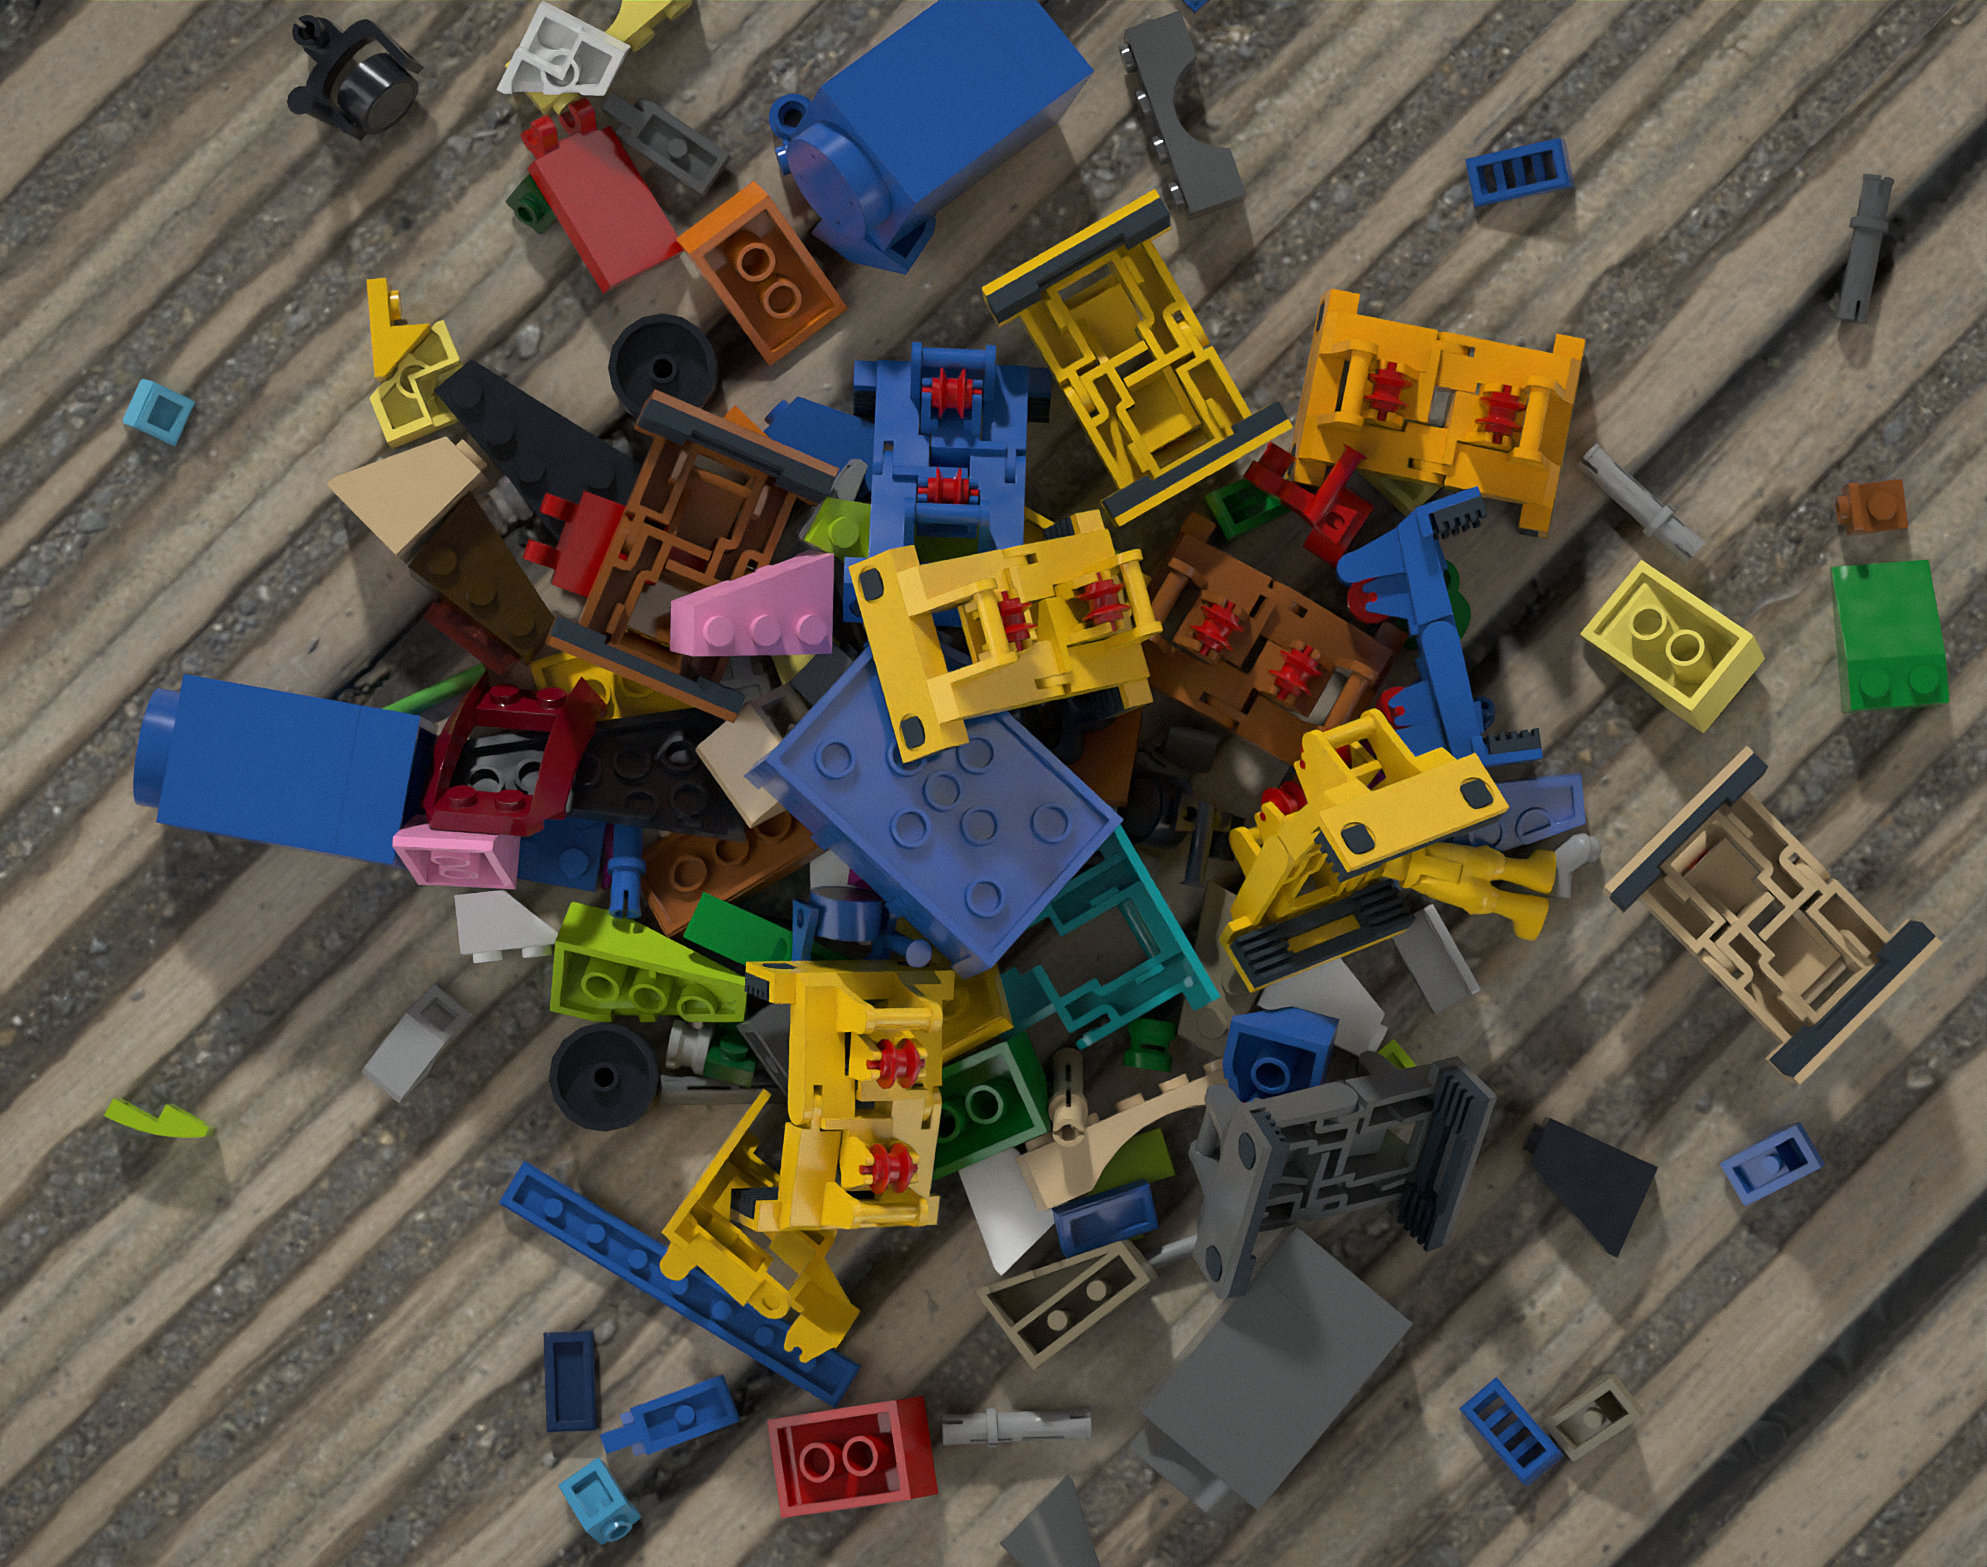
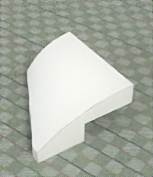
M542 1L520 46L516 49L497 90L504 94H512L513 92H543V95L580 93L581 95L604 96L631 46Z

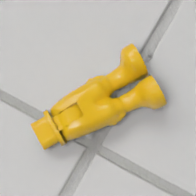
M1437 842L1383 863L1380 876L1398 880L1399 886L1402 888L1410 887L1416 892L1432 899L1463 908L1470 915L1495 913L1512 920L1513 931L1517 937L1534 942L1546 919L1549 900L1535 895L1499 890L1491 885V881L1503 880L1521 885L1534 892L1548 894L1552 890L1555 881L1556 853L1546 849H1536L1527 859L1505 857L1503 853L1490 848L1488 845L1473 847Z

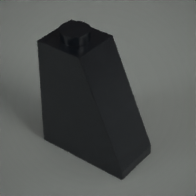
M1545 1117L1542 1125L1534 1122L1522 1146L1523 1150L1529 1152L1525 1163L1604 1253L1618 1258L1658 1167L1552 1118Z

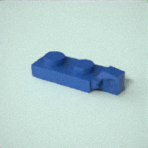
M724 1374L631 1407L630 1411L620 1414L623 1426L600 1434V1439L606 1454L631 1445L634 1456L644 1453L649 1455L739 1422L740 1418Z

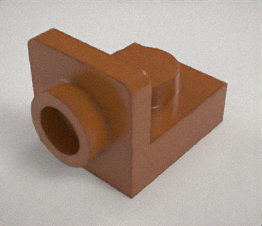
M1902 479L1858 484V482L1848 483L1841 488L1842 496H1836L1835 498L1837 521L1839 525H1846L1847 536L1908 528Z

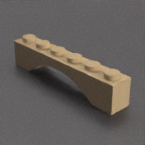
M1223 1057L1203 1065L1206 1075L1189 1082L1185 1073L1159 1084L1162 1094L1145 1101L1142 1093H1138L1115 1103L1114 1106L1117 1113L1100 1120L1097 1112L1087 1115L1083 1123L1085 1130L1083 1131L1084 1139L1074 1147H1064L1056 1143L1052 1131L1024 1142L1028 1152L1016 1156L1015 1159L1038 1212L1048 1210L1092 1191L1104 1167L1118 1149L1143 1127L1167 1114L1182 1109L1207 1107L1204 1097L1210 1085L1221 1084L1228 1087V1080L1224 1079Z

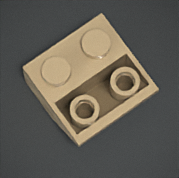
M789 682L749 701L740 709L735 723L726 721L701 742L695 750L750 828L787 810L763 787L758 790L744 775L758 760L773 750L809 711Z

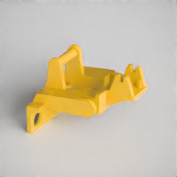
M763 1089L661 1233L671 1243L660 1261V1270L667 1278L679 1281L684 1279L698 1265L742 1306L748 1302L761 1315L770 1319L782 1318L792 1307L800 1315L787 1331L784 1349L787 1352H791L794 1347L801 1348L802 1353L799 1356V1360L802 1363H806L833 1347L837 1348L861 1310L850 1303L824 1258L836 1240L837 1229L763 1232L772 1240L768 1247L798 1273L789 1289L786 1290L766 1272L774 1258L730 1222L732 1220L730 1219L731 1189L779 1188L780 1175L753 1154L761 1140L747 1130L772 1095L766 1089Z

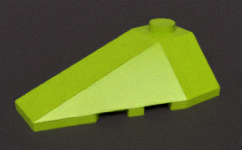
M571 902L555 940L550 1011L593 1022H613L615 1016H639L640 1022H656L658 1016L680 1015L687 1022H744L749 992H744V976L632 919H627V916L623 914L622 919H617L609 915V910Z

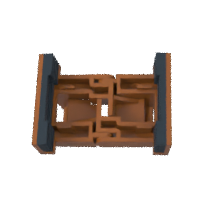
M654 389L645 401L634 427L635 430L653 437L654 440L580 618L575 623L556 615L545 643L686 704L735 723L746 696L741 692L719 684L731 656L693 657L672 652L670 648L661 645L663 643L670 646L671 601L726 580L738 579L754 573L758 568L769 565L795 499L817 507L829 496L839 468ZM699 454L751 476V478L744 487L694 465V462ZM738 511H740V512H739V515H738V517H737V519H736V522H735V524H734V527H733V529H732V531H731V534H730V536H729V539H727L728 534H729V532H730V530H731V527H732V525H733V523H734V520H735V518H736V516H737V513H738ZM714 539H717V541L714 543L712 550L710 551ZM674 546L707 560L703 572L701 573L670 559L666 561L671 547ZM619 553L626 555L625 561L618 558ZM647 579L651 582H654L655 585L653 586L651 584H648L645 582V580ZM625 628H628V629H630V630H633V631L637 632L638 634H635V633H633V632H631V631H628V630H626ZM641 635H645V636H647V637H649V638H652V639L658 641V643H657V642H654V641H652V640H649V639H647V638H645V637H642Z

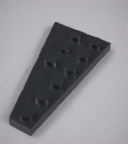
M471 359L434 389L435 393L558 541L566 521L539 511L546 493L579 504L583 491H587L626 506L643 465Z
M693 707L596 721V732L583 753L573 779L566 805V817L745 843V829L742 816L695 751L701 742L725 723V720ZM531 730L466 740L456 763L449 788L470 786L476 791L488 792L513 789L519 790L525 795H533L541 761L551 732ZM436 744L428 745L430 760Z

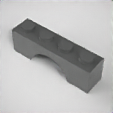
M1181 10L1125 29V44L1118 46L1120 56L1127 74L1133 72L1137 74L1142 90L1136 91L1135 97L1143 119L1152 117L1158 136L1152 137L1151 141L1159 164L1164 165L1168 163L1175 180L1168 183V189L1176 211L1185 209L1190 221L1244 202L1246 191L1230 148L1213 147L1199 142L1186 132L1175 112L1174 91L1185 73L1195 65L1197 58Z

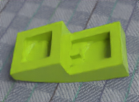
M113 1098L104 1114L105 1117L133 1129L168 1137L212 1136L216 1129L213 1125L174 1104H166L161 1115L157 1118L122 1098Z

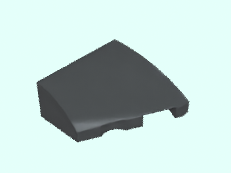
M1068 1475L1039 1501L1035 1508L1000 1541L1002 1547L1022 1567H1100L1074 1481Z

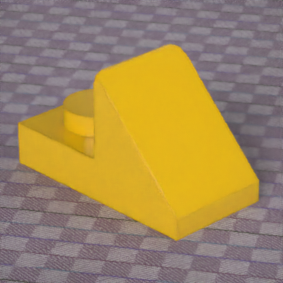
M387 278L366 279L374 377L379 383H383L396 373L398 364L409 352L412 354L432 332L430 329L432 326L430 324L394 326V320L402 319L400 291H392L391 284Z

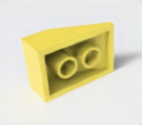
M1642 560L1580 633L1583 640L1664 707L1703 734L1765 660L1754 635Z

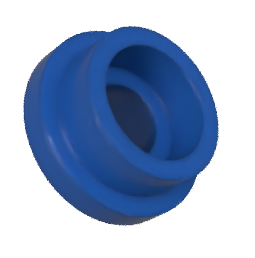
M794 93L778 98L773 103L769 112V124L773 133L782 141L787 139L790 142V138L797 127L787 126L784 122L785 115L790 111H797L803 116L811 101L803 95Z

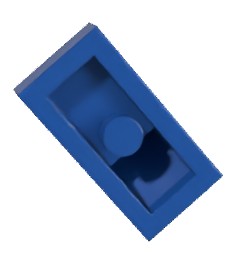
M1801 1122L1779 1127L1767 1138L1728 1157L1720 1163L1744 1206L1787 1186L1825 1165Z

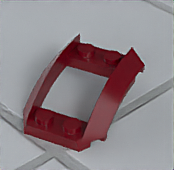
M486 670L455 708L443 727L434 748L419 799L420 808L425 809L426 820L431 829L528 837L544 829L543 820L545 819L564 820L567 816L566 805L578 765L588 743L596 732V720L598 717L605 718L608 713L607 704L582 676L572 691L566 693L565 690L556 687L544 688L542 690L519 689L513 684H499L489 687L488 671ZM475 726L551 732L543 754L533 795H525L523 792L513 789L488 792L476 791L470 786L449 788L460 753Z

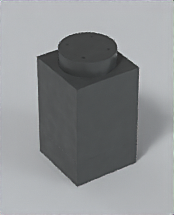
M1297 1226L1284 1227L1256 1261L1246 1295L1225 1298L1137 1404L1141 1413L1149 1421L1128 1446L1162 1477L1219 1523L1223 1521L1241 1498L1259 1511L1411 1328L1413 1323Z

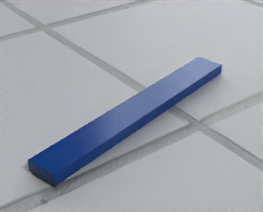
M527 1161L523 1162L499 1201V1204L835 1409L862 1366L834 1348L806 1363H802L799 1360V1356L802 1353L801 1348L794 1347L791 1352H787L784 1349L787 1331L793 1323L783 1317L779 1319L767 1318L761 1315L748 1302L742 1306L698 1265L682 1280L675 1281L667 1278L660 1270V1261L668 1250L667 1246Z

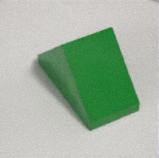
M1244 478L1210 492L1204 496L1202 501L1209 518L1213 523L1217 524L1224 546L1291 511Z

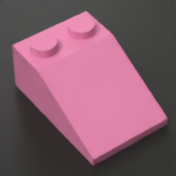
M415 814L393 836V848L418 885L516 889L521 836L431 829L426 820V815Z

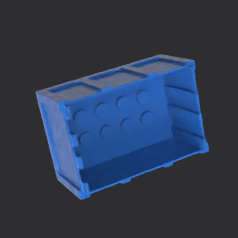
M868 640L863 645L865 650L783 740L773 750L758 760L744 777L758 790L763 787L813 833L810 838L824 851L829 848L886 901L883 905L897 919L904 917L952 962L949 967L965 980L992 968L1124 819L1008 711L965 719L963 721L969 743L943 751L926 759L903 763ZM942 651L948 673L961 669Z

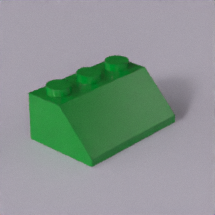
M1025 1030L942 1066V1086H938L942 1098V1108L931 1182L1051 1130L1046 1075Z

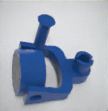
M818 886L810 890L809 903L802 899H793V951L791 961H813L810 954L814 935L843 941H872V951L861 960L890 959V952L893 951L905 957L908 964L915 968L923 967L929 962L932 956V947L924 939L913 940L896 931L897 918L883 906L886 901L874 891L847 886Z

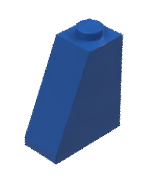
M799 396L790 404L783 399L770 411L764 419L769 426L763 431L770 439L839 468L837 476L850 459H861L866 463L868 467L855 502L864 503L871 496L875 423Z

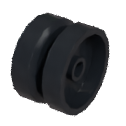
M664 313L641 317L626 327L612 346L608 364L611 386L616 397L626 412L637 420L645 401L654 389L705 411L716 397L720 374L713 346L699 327L683 317ZM665 362L671 363L673 370L669 377L659 378L654 373L656 366L663 368Z
M600 1022L580 1027L562 1041L552 1057L549 1083L553 1100L566 1118L584 1129L608 1132L632 1126L648 1114L659 1096L660 1076L662 1073L657 1053L644 1036L627 1026ZM607 1067L612 1070L614 1080L611 1085L602 1087L598 1085L600 1081L595 1079V1075L599 1069Z

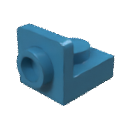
M599 1457L558 1485L585 1531L601 1545L624 1537L631 1530L632 1524L641 1518L638 1510L627 1500L605 1462Z

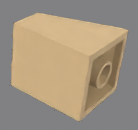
M445 436L333 477L326 485L406 564L431 539L469 491L475 496L489 483L488 479L481 472L488 465L463 439L455 446Z

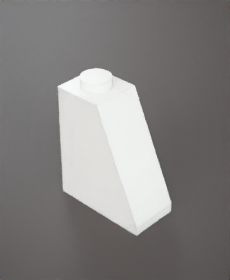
M1341 958L1262 988L1254 1004L1264 1010L1293 1006L1340 1019L1334 1046L1358 1058L1361 1053L1367 1050L1376 1052L1388 1027L1380 1024L1385 1013Z
M1015 1147L958 1170L994 1269L1001 1276L1055 1223L1052 1208L1038 1212L1015 1159L1016 1156L1021 1155ZM1066 1201V1202H1064V1203H1062V1204H1059V1205H1057V1206H1055V1207H1058V1206L1067 1204V1203H1069V1202Z

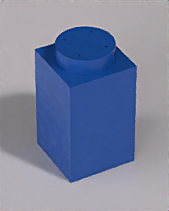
M938 0L820 86L792 134L791 141L787 145L788 164L796 184L808 203L832 229L852 240H860L869 234L884 253L1056 125L1089 80L1094 70L1037 0Z
M183 674L180 692L157 688L147 705L135 757L133 777L134 801L140 806L157 808L156 822L178 829L408 870L401 858L396 855L397 852L392 846L393 836L401 829L406 799H414L415 792L408 791L410 778L426 776L430 763L428 745L436 743L439 726L419 715Z

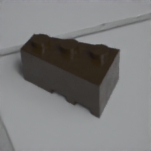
M469 491L408 565L409 572L414 580L527 667L546 644V638L555 618L472 492Z

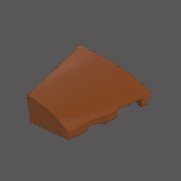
M1141 708L1117 716L1116 720L1104 729L1084 734V749L1080 759L1074 764L1067 765L1078 778L1106 804L1127 808L1142 727Z

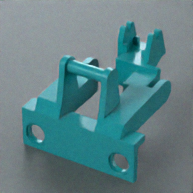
M1120 824L1099 847L1105 860L1068 881L1025 930L1049 917L1059 935L1063 937L1100 914L1117 906L1148 960L1102 987L1097 978H1094L1061 998L1041 964L1022 976L1017 968L1013 967L1000 975L1013 1028L999 1034L1002 1040L1024 1031L1056 1011L1069 1034L1107 1013L1111 1020L1109 1023L1100 1028L1095 1027L1083 1034V1038L1075 1042L1081 1051L1180 992H1183L1194 1012L1221 997Z

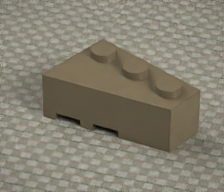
M1208 880L1206 882L1207 889L1204 891L1193 950L1221 997L1194 1012L1183 995L1176 1034L1213 1056L1221 1058L1225 1052L1233 1016L1247 1014L1260 990L1250 993L1218 940L1227 923L1233 921L1230 908L1237 896Z
M1126 1239L974 1291L1031 1369L1036 1370L1045 1367L1160 1278L1132 1240Z

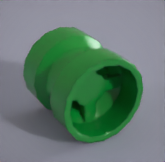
M1136 1018L1129 1022L1127 1032L1131 1036L1130 1047L1124 1051L1122 1066L1171 1073L1173 1058L1169 1054L1170 1042L1176 1038L1178 1024L1144 1018ZM1141 1044L1159 1046L1158 1051L1143 1049Z

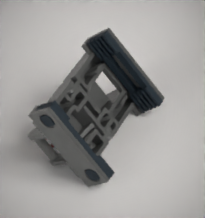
M1365 1051L1360 1054L1356 1064L1359 1071L1357 1078L1347 1079L1346 1081L1337 1080L1271 1098H1254L1253 1101L1245 1103L1238 1099L1231 1088L1221 1084L1210 1085L1204 1097L1207 1108L1198 1140L1191 1143L1188 1156L1194 1165L1204 1193V1200L1197 1221V1240L1192 1255L1217 1298L1225 1299L1245 1296L1257 1259L1255 1255H1251L1257 1234L1296 1225L1298 1218L1305 1221H1314L1388 1202L1386 1210L1392 1217L1398 1215L1397 1222L1399 1224L1404 1223L1403 1228L1406 1231L1411 1230L1410 1236L1412 1238L1418 1237L1416 1242L1419 1245L1424 1244L1423 1249L1426 1252L1449 1245L1497 1099L1496 1094L1458 1056L1434 1061L1430 1064L1397 1069L1384 1056L1373 1051ZM1415 1122L1409 1145L1388 1129ZM1218 1138L1221 1141V1151L1217 1147Z

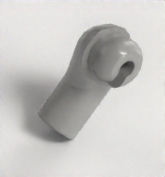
M1585 833L1571 835L1553 850L1556 853V875L1553 888L1546 894L1547 897L1571 898L1573 871L1589 861L1595 862L1601 854L1600 842L1597 838L1588 836Z

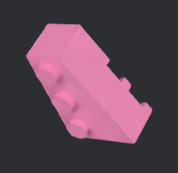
M807 550L796 554L797 557L773 566L767 565L758 568L754 573L738 579L726 580L672 600L670 651L693 657L832 654L834 554Z

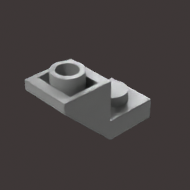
M434 984L406 1012L364 1066L361 1073L400 1103L428 1075L439 1053L468 1025L473 1014Z

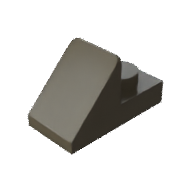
M1614 1373L1599 1376L1584 1393L1551 1414L1542 1424L1572 1462H1575L1640 1419L1646 1412Z

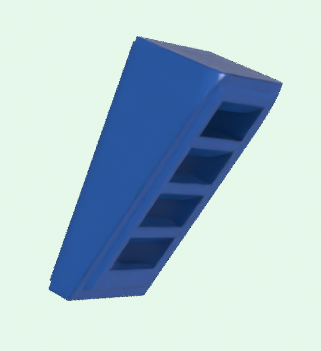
M1562 138L1465 159L1475 207L1575 187L1566 141ZM1549 153L1552 155L1556 179L1551 180L1547 179L1543 155ZM1531 157L1537 183L1528 185L1523 158ZM1512 161L1516 188L1508 189L1503 162ZM1483 166H1493L1498 192H1488Z
M1497 1377L1459 1408L1526 1487L1531 1485L1564 1456ZM1500 1396L1506 1403L1483 1422L1478 1414ZM1514 1412L1518 1419L1496 1437L1491 1430ZM1527 1427L1532 1434L1514 1450L1509 1452L1505 1445ZM1541 1443L1545 1450L1523 1468L1518 1461Z

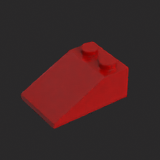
M924 1396L767 1420L781 1518L911 1500L938 1494Z

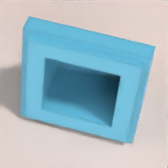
M141 379L122 422L176 446L195 401L153 381Z

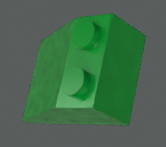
M1929 559L1830 567L1842 714L1937 707L1950 703L1946 654Z

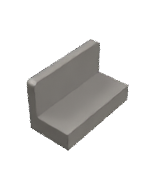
M1430 904L1414 913L1416 919L1404 933L1391 939L1431 1011L1436 1015L1469 995L1479 992L1481 989L1433 904Z

